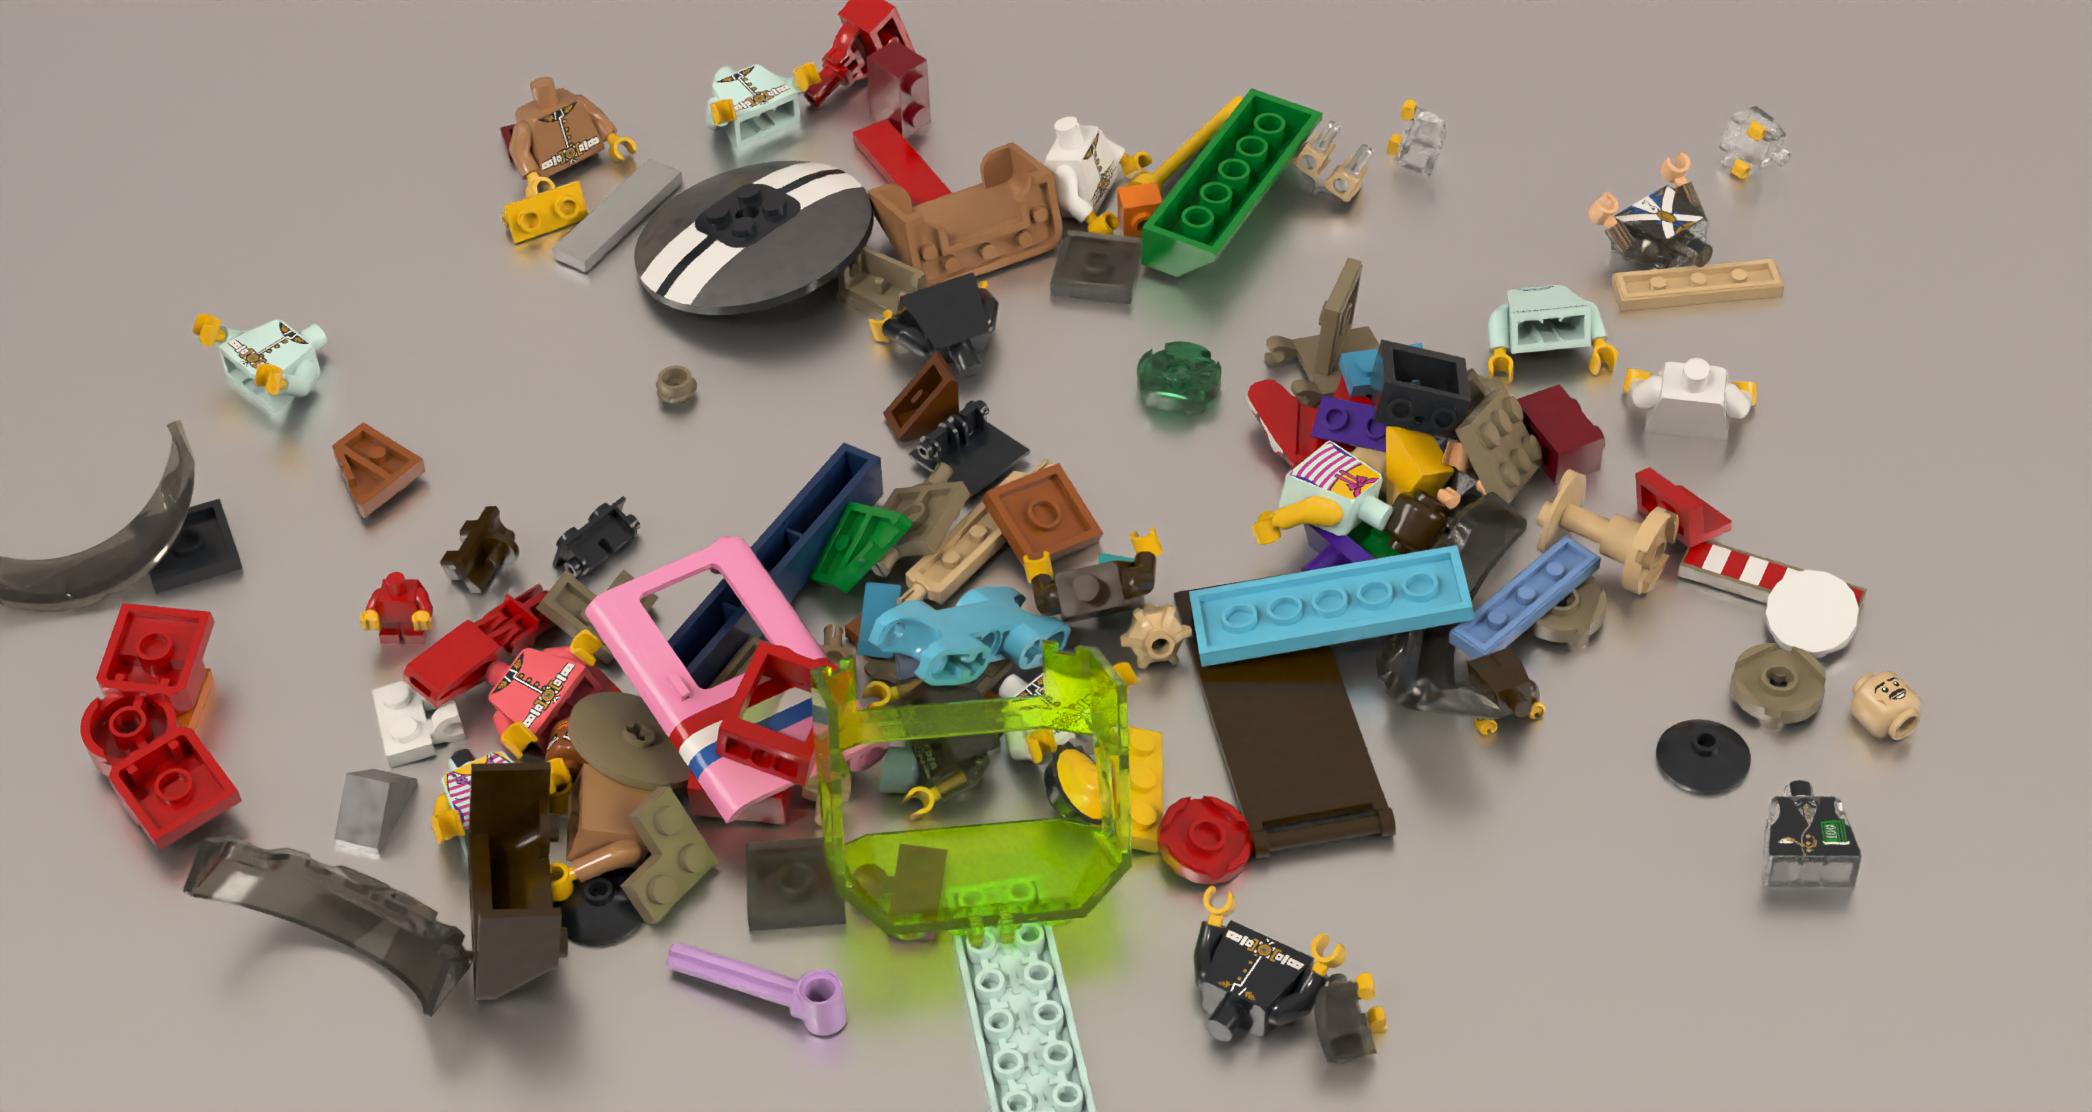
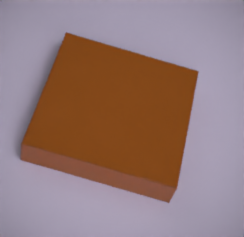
M1059 463L988 490L982 499L1024 569L1023 557L1027 554L1029 560H1038L1044 557L1043 551H1048L1050 559L1053 561L1099 542L1103 535L1101 528Z

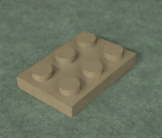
M1505 386L1490 392L1455 430L1494 509L1511 503L1543 464L1541 446L1534 435H1529L1522 421L1523 411L1521 405L1514 396L1510 397Z

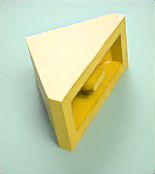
M1386 426V504L1392 506L1400 493H1413L1416 488L1435 497L1455 472L1452 466L1442 463L1444 453L1432 434L1396 426Z

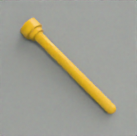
M1234 97L1153 173L1139 174L1127 186L1157 182L1160 194L1162 195L1163 184L1213 138L1242 101L1243 97Z

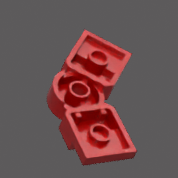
M122 603L96 676L104 699L100 701V698L97 697L86 708L82 716L80 732L95 767L109 778L117 798L138 827L145 831L155 847L160 851L242 801L236 787L193 729L181 727L178 719L179 716L195 706L206 672L202 659L215 621L211 612Z

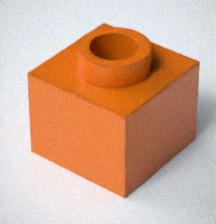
M1157 182L1117 188V218L1124 239L1142 237V227L1163 202Z

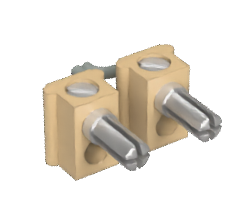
M1330 120L1321 134L1317 132L1309 142H1305L1291 161L1294 166L1302 171L1303 177L1309 182L1308 191L1314 196H1317L1319 193L1329 196L1336 195L1344 202H1349L1363 185L1362 178L1369 170L1364 165L1373 154V149L1370 147L1361 161L1358 162L1368 147L1367 144H1362L1354 157L1349 155L1342 165H1338L1324 181L1325 187L1315 189L1313 178H1317L1330 163L1331 159L1329 156L1336 147L1332 141L1341 129L1340 125L1337 124L1328 138H1325L1336 122Z

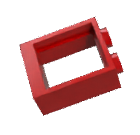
M761 640L719 726L715 754L805 787L845 700L850 673L839 669L832 663L819 662L797 654L786 646H775ZM762 675L825 698L805 742L742 719Z

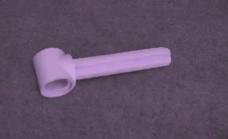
M684 943L672 944L666 960L669 969L790 1007L791 1016L803 1020L805 1028L812 1034L819 1036L832 1035L840 1031L847 1022L848 1014L840 977L833 971L827 969L813 970L802 975L798 980Z

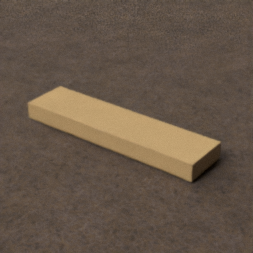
M1774 259L1620 272L1612 274L1611 282L1620 312L1783 297L1784 283Z

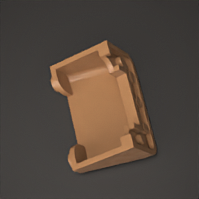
M1011 142L990 150L983 157L980 164L982 183L915 206H912L908 192L900 185L894 183L885 184L867 191L873 214L902 263L925 272L927 288L972 272L976 277L1055 248L1062 237V221L1053 172L1017 144Z

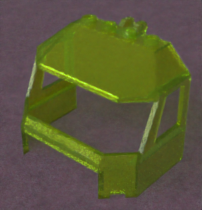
M1042 640L1044 695L857 710L853 654L840 659V669L831 672V667L820 666L810 670L813 736L825 864L837 894L888 936L895 935L899 939L914 940L924 937L925 932L945 931V933L950 935L967 934L971 947L983 946L985 938L984 927L993 926L998 930L1001 943L1010 944L1014 943V930L1021 928L1023 923L1042 922L1047 926H1063L1069 924L1071 919L1085 918L1132 867L1127 684L1097 647L1080 645L1075 647V653L1059 651L1058 642ZM1035 729H1051L1093 736L1102 825L1054 817L871 833L844 844L841 779L848 778L850 770L842 751L866 743ZM1110 761L1116 770L1118 835L1116 832Z

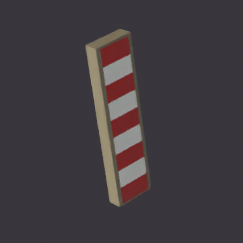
M1707 540L1694 547L1687 548L1679 565L1678 576L1767 604L1768 596L1778 582L1791 573L1805 570ZM1846 583L1855 594L1860 612L1867 589Z

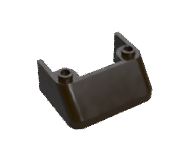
M550 762L471 764L468 882L475 1001L497 1000L558 967V959L568 956L567 927H561V908H553L549 851L550 842H559L558 813L549 812Z

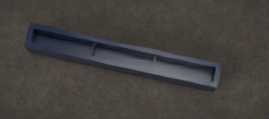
M843 442L750 547L789 603L810 580L808 577L848 502L874 506L883 496L881 457ZM723 578L667 642L695 683L702 689H708L751 635L760 638L763 632L725 578Z

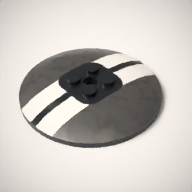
M774 161L748 165L723 172L703 180L678 194L659 209L648 221L635 247L634 261L641 284L653 298L669 307L684 312L705 315H731L775 307L820 288L843 272L858 257L872 233L874 214L871 201L865 188L853 176L840 169L821 163Z

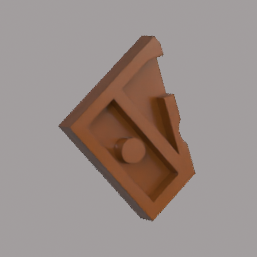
M364 422L332 445L336 462L357 509L364 518L425 472L424 462L421 457Z

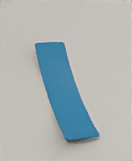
M873 582L865 584L857 655L893 658L894 653H884L868 640L876 619L887 610L898 606L896 600L900 597V585ZM895 625L889 630L887 635L895 631Z

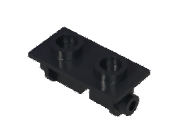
M622 496L611 506L607 502L603 503L589 516V522L579 530L576 527L567 530L556 542L558 549L552 565L556 567L565 560L564 566L573 577L578 575L585 576L608 557V554L599 545L601 542L612 553H615L630 540L634 539L637 536L640 523L634 515L629 514L626 516L622 512L626 498Z

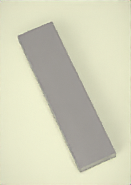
M653 159L646 161L552 248L554 259L587 272L683 183L682 172Z

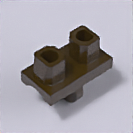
M486 506L478 520H466L460 529L461 547L459 550L446 551L440 561L441 567L450 580H463L471 593H482L498 566L512 565L519 556L518 545L514 542L515 533L502 524L499 517L500 511L497 506Z

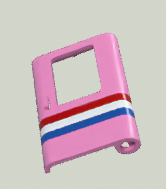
M725 536L705 549L605 591L590 602L586 608L585 615L728 824L735 821L739 813L749 806L796 784L715 754L719 726L745 673L710 689L700 688L649 616L640 600L709 569L714 574H722L770 644L786 646L797 654L819 662H832L742 537ZM762 675L742 719L805 742L825 698ZM848 685L845 700L809 778L843 762L846 763L851 771L861 772L875 765L888 752L889 742Z

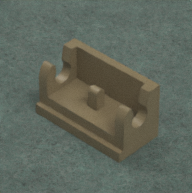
M865 246L858 257L852 262L851 270L848 266L838 275L839 292L837 293V300L881 320H884L883 312L891 310L893 318L897 319L896 313L900 296L926 288L925 272Z

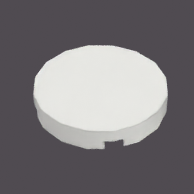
M1805 570L1791 573L1776 584L1768 596L1765 620L1768 630L1774 636L1775 642L1782 649L1791 652L1792 646L1807 651L1817 659L1826 657L1827 653L1834 652L1837 649L1839 651L1847 646L1856 632L1859 607L1854 592L1842 579L1825 571Z

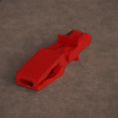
M537 584L515 599L506 594L503 603L488 612L482 619L474 623L471 620H466L409 662L403 672V681L436 708L483 683L486 671L492 662L496 660L503 661L508 656H515L526 648L532 649L536 638L556 626L554 622L536 609L549 591L543 590V587Z

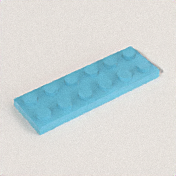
M1457 545L1189 591L1202 667L1474 620L1473 605Z

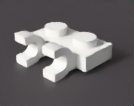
M404 681L371 690L386 756L391 768L435 756L434 745L466 739L463 724L457 710L456 697L436 708ZM437 709L432 715V719L427 720L426 712Z

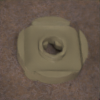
M1591 575L1563 599L1567 601V607L1554 606L1523 633L1551 642L1566 643L1570 646L1577 647L1586 644L1589 636L1601 627L1605 618L1607 596L1604 589H1602V592L1594 584L1595 577Z
M1762 643L1745 650L1735 663V669L1730 682V692L1736 703L1745 712L1758 718L1759 723L1766 728L1779 729L1785 724L1803 721L1815 714L1822 706L1825 694V671L1814 656L1801 648L1792 646V651L1790 652L1776 649L1777 643ZM1773 679L1777 683L1785 681L1787 685L1786 687H1776L1770 684V680Z

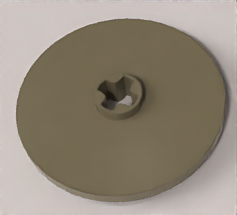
M599 692L588 695L575 704L567 722L568 736L579 755L596 770L625 785L654 791L658 786H666L675 790L688 785L690 768L642 697L622 692Z

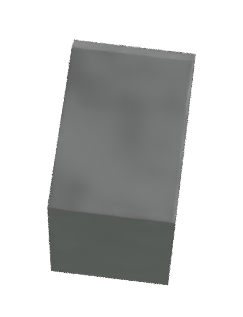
M377 769L346 773L334 838L336 845L380 855L418 786L417 778Z

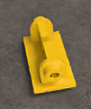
M579 181L504 205L505 212L501 213L503 224L506 228H510L515 244L580 222L588 216Z

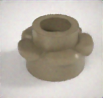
M678 365L669 366L658 375L656 382L658 390L656 393L663 401L671 404H681L690 399L691 393L697 390V382L692 378L691 372L686 367Z

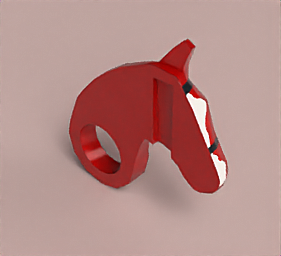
M1341 375L1333 398L1372 405V400L1365 395L1350 397ZM1266 379L1255 382L1250 386L1246 397L1248 406L1262 426L1274 453L1283 458L1292 467L1291 471L1328 442L1327 440L1311 437L1319 404H1317V408L1300 404L1298 398L1292 396L1285 387L1275 380ZM1333 442L1349 453L1356 448V446Z

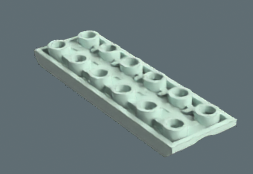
M1040 879L945 894L949 925L990 1112H1097Z

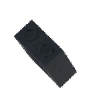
M1381 339L1370 376L1373 421L1459 440L1455 430L1466 419L1471 403L1465 358ZM1421 416L1424 418V421L1416 423L1414 419Z

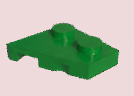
M849 501L808 578L820 587L848 593L909 530L913 521L902 513Z

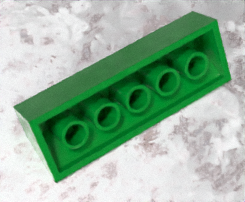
M1251 88L1142 227L1141 264L1179 277L1215 261L1320 123L1323 113Z

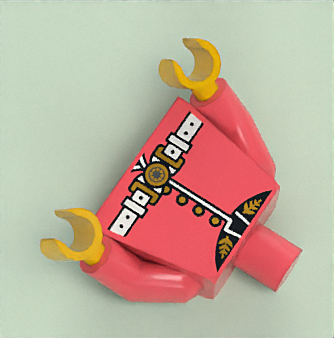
M585 629L576 635L570 646L545 648L542 652L526 648L520 652L511 665L502 660H496L489 665L485 674V681L494 688L489 693L488 700L497 710L493 717V722L503 747L510 750L518 759L523 756L521 752L527 748L529 743L534 744L546 754L551 730L556 723L569 718L573 707L579 700L588 695L599 693L602 690L601 685L585 664L591 667L594 666L596 662L594 654L599 648L605 646L604 641Z

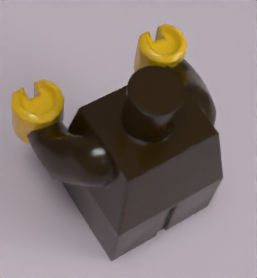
M1510 648L1467 661L1470 697L1475 704L1476 713L1473 723L1481 734L1488 735L1487 730L1494 733L1497 729V722L1490 716V713L1498 718L1513 713L1517 717L1528 715L1531 719L1536 718L1535 714L1539 717L1544 715L1545 706L1540 702L1539 687L1534 681L1529 679L1522 661Z

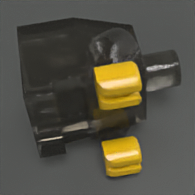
M1340 973L1329 976L1328 986L1318 989L1314 1006L1317 1035L1327 1063L1377 1053L1372 1032L1382 1033L1386 1030L1387 1022L1384 1009L1380 1006L1372 1007L1368 1010L1366 1016L1365 1013H1362L1358 1001L1360 999L1368 1000L1374 998L1376 991L1372 974H1359L1355 982L1347 981L1346 975Z

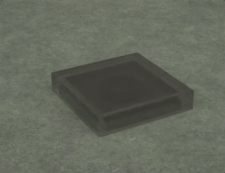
M1065 230L1050 282V295L1131 304L1142 265V238Z
M841 836L746 843L749 931L846 924Z

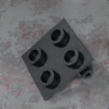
M978 400L977 402L969 401L965 408L959 412V416L957 414L950 415L947 421L939 423L938 428L933 432L923 435L920 438V444L908 455L909 458L930 472H933L937 463L949 465L953 470V474L947 483L963 481L971 494L969 498H971L1030 453V449L988 423L986 415L989 414V408L984 401Z

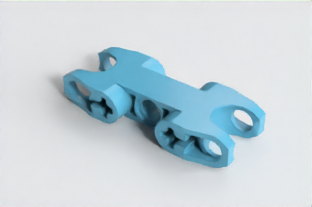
M985 586L968 591L958 601L956 607L935 610L922 600L902 602L898 606L887 610L876 619L868 641L884 653H900L920 661V665L914 673L931 686L960 685L976 680L984 672L988 663L1008 659L1025 670L1041 666L1043 663L1053 659L1064 649L1071 628L1056 617H1041L1021 609L1026 598L1012 587ZM895 625V631L887 635L889 630Z

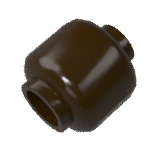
M1418 488L1413 493L1402 492L1392 504L1394 510L1384 531L1390 536L1387 544L1400 554L1434 549L1449 524L1448 517L1444 513L1446 505Z

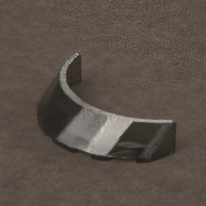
M180 420L167 424L172 435L168 463L157 489L141 512L114 536L76 554L44 560H24L0 556L1 605L20 610L67 611L83 608L103 601L109 594L123 592L147 575L160 562L182 529L194 490L195 460Z
M1494 492L1486 494L1459 510L1446 523L1450 532L1433 548L1458 546L1471 601H1473L1493 567L1527 528V520ZM1459 623L1379 636L1381 642L1376 652L1378 678L1385 683L1386 693L1397 703L1417 711L1477 719H1500L1501 709L1466 680L1458 683L1455 682L1454 654L1456 647L1449 643V633Z
M229 835L205 838L200 844L183 888V892L192 897L224 902L269 914L323 934L360 952L402 980L419 999L423 1014L431 1018L471 967L474 959V951H468L462 945L465 938L463 932L456 926L443 924L435 920L438 912L371 876L343 865L330 866L312 859L310 854L288 847L273 850L263 849L252 845L246 838Z

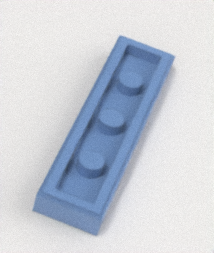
M1565 535L1474 611V620L1460 622L1449 633V643L1473 659L1485 655L1488 656L1491 653L1505 649L1600 568L1601 557Z

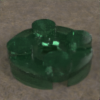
M1176 341L1165 343V350L1154 354L1152 348L1141 357L1137 365V387L1141 393V402L1150 408L1157 407L1166 411L1199 415L1206 410L1207 404L1213 401L1220 391L1221 365L1219 361L1216 364L1211 359V352L1191 342ZM1178 374L1185 375L1184 379H1175Z

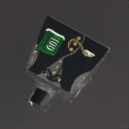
M1797 780L1788 783L1784 788L1785 796H1775L1770 799L1764 832L1762 887H1855L1862 854L1841 800L1834 796H1814L1812 785L1807 781Z

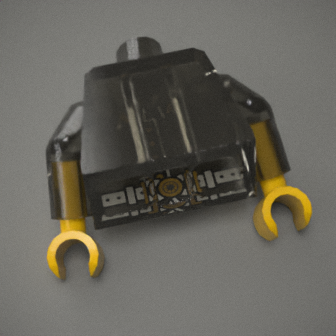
M917 676L895 681L896 686L889 687L881 681H873L864 689L862 699L877 697L881 701L869 704L866 709L870 717L882 716L886 712L889 702L895 701L893 704L925 783L933 782L934 787L930 789L923 786L914 787L902 800V803L907 802L910 798H918L922 801L924 808L916 811L910 817L911 820H920L932 809L935 801L941 799L945 802L974 787L989 768V756L1000 749V738L1004 733V721L999 714L988 712L981 693L974 687L960 685L931 686Z

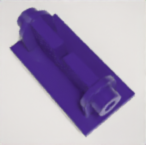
M1322 395L1311 437L1386 452V426L1392 425L1374 422L1372 405Z

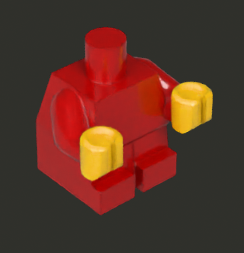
M392 572L386 579H383L381 588L373 592L365 611L360 615L362 630H379L381 644H401V640H405V644H425L427 633L432 630L431 617L433 606L428 592L418 579H405L402 573Z

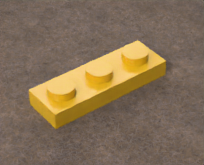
M1117 724L1112 734V845L1158 854L1157 830L1163 819L1162 733Z

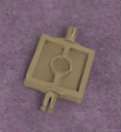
M937 463L930 477L923 483L912 487L895 488L882 509L902 513L913 523L909 530L872 567V571L880 577L885 575L887 577L895 562L901 557L927 556L934 554L940 547L942 539L952 523L959 517L962 507L971 495L963 481L946 483L953 474V470L949 465Z

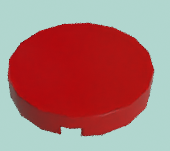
M1192 796L1179 799L1168 807L1157 830V846L1164 861L1178 875L1194 883L1215 885L1232 880L1243 871L1253 850V842L1250 840L1248 833L1249 825L1246 818L1233 805L1216 797L1203 796L1202 799L1190 800Z

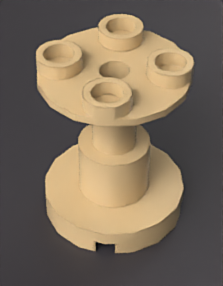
M1568 469L1560 481L1559 493L1554 502L1546 501L1539 512L1537 525L1544 529L1539 538L1537 550L1545 553L1565 535L1568 536L1570 532L1599 543L1600 554L1624 564L1621 578L1622 588L1641 595V593L1646 594L1658 580L1670 555L1664 553L1667 542L1673 545L1675 543L1679 526L1678 514L1661 507H1656L1649 513L1643 523L1618 513L1611 520L1582 508L1587 485L1586 476Z

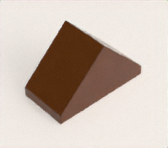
M937 352L933 354L883 412L899 441L905 443L921 438L923 435L930 434L937 429L939 423L947 421L950 415L957 414L959 416L958 381L943 356Z

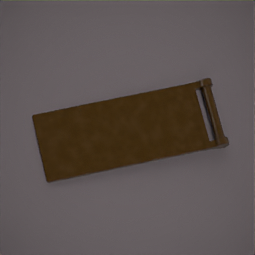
M1235 583L1175 592L1174 603L1180 622L1183 625L1190 626L1192 629V637L1186 638L1242 815L1246 818L1249 825L1248 833L1250 840L1253 842L1252 854L1254 859L1270 857V852L1377 833L1380 838L1394 836L1396 834V824L1393 811L1388 807L1330 645L1202 667L1189 591ZM1372 810L1374 814L1267 833L1263 829Z

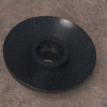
M1694 719L1679 722L1668 728L1661 735L1656 748V762L1662 774L1677 787L1696 794L1713 795L1730 791L1744 781L1750 769L1751 754L1744 739L1733 729L1715 721Z
M622 868L606 872L585 882H581L579 879L574 880L572 894L563 901H553V908H561V927H567L568 938L586 945H607L627 938L643 924V918L621 888V885L633 872Z

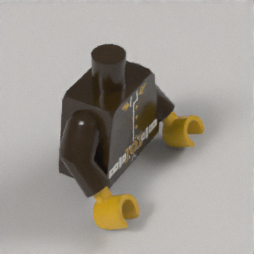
M1151 527V531L1142 537H1139L1137 531L1130 534V540L1136 553L1134 562L1116 560L1053 575L1048 551H1043L1044 557L1038 560H1029L1028 554L1025 555L1023 561L1027 581L1031 583L1037 610L1044 616L1060 614L1061 621L1067 624L1136 609L1144 605V596L1151 593L1154 588L1156 557L1163 551L1155 527Z

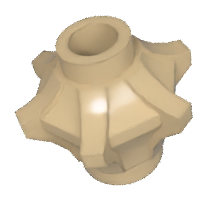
M1150 603L1144 604L1132 612L1131 627L1120 636V642L1122 647H1130L1138 656L1137 666L1139 668L1146 669L1153 662L1168 660L1172 665H1175L1180 661L1176 654L1183 640L1192 637V629L1190 626L1180 624L1174 616L1175 606L1167 603L1160 607Z

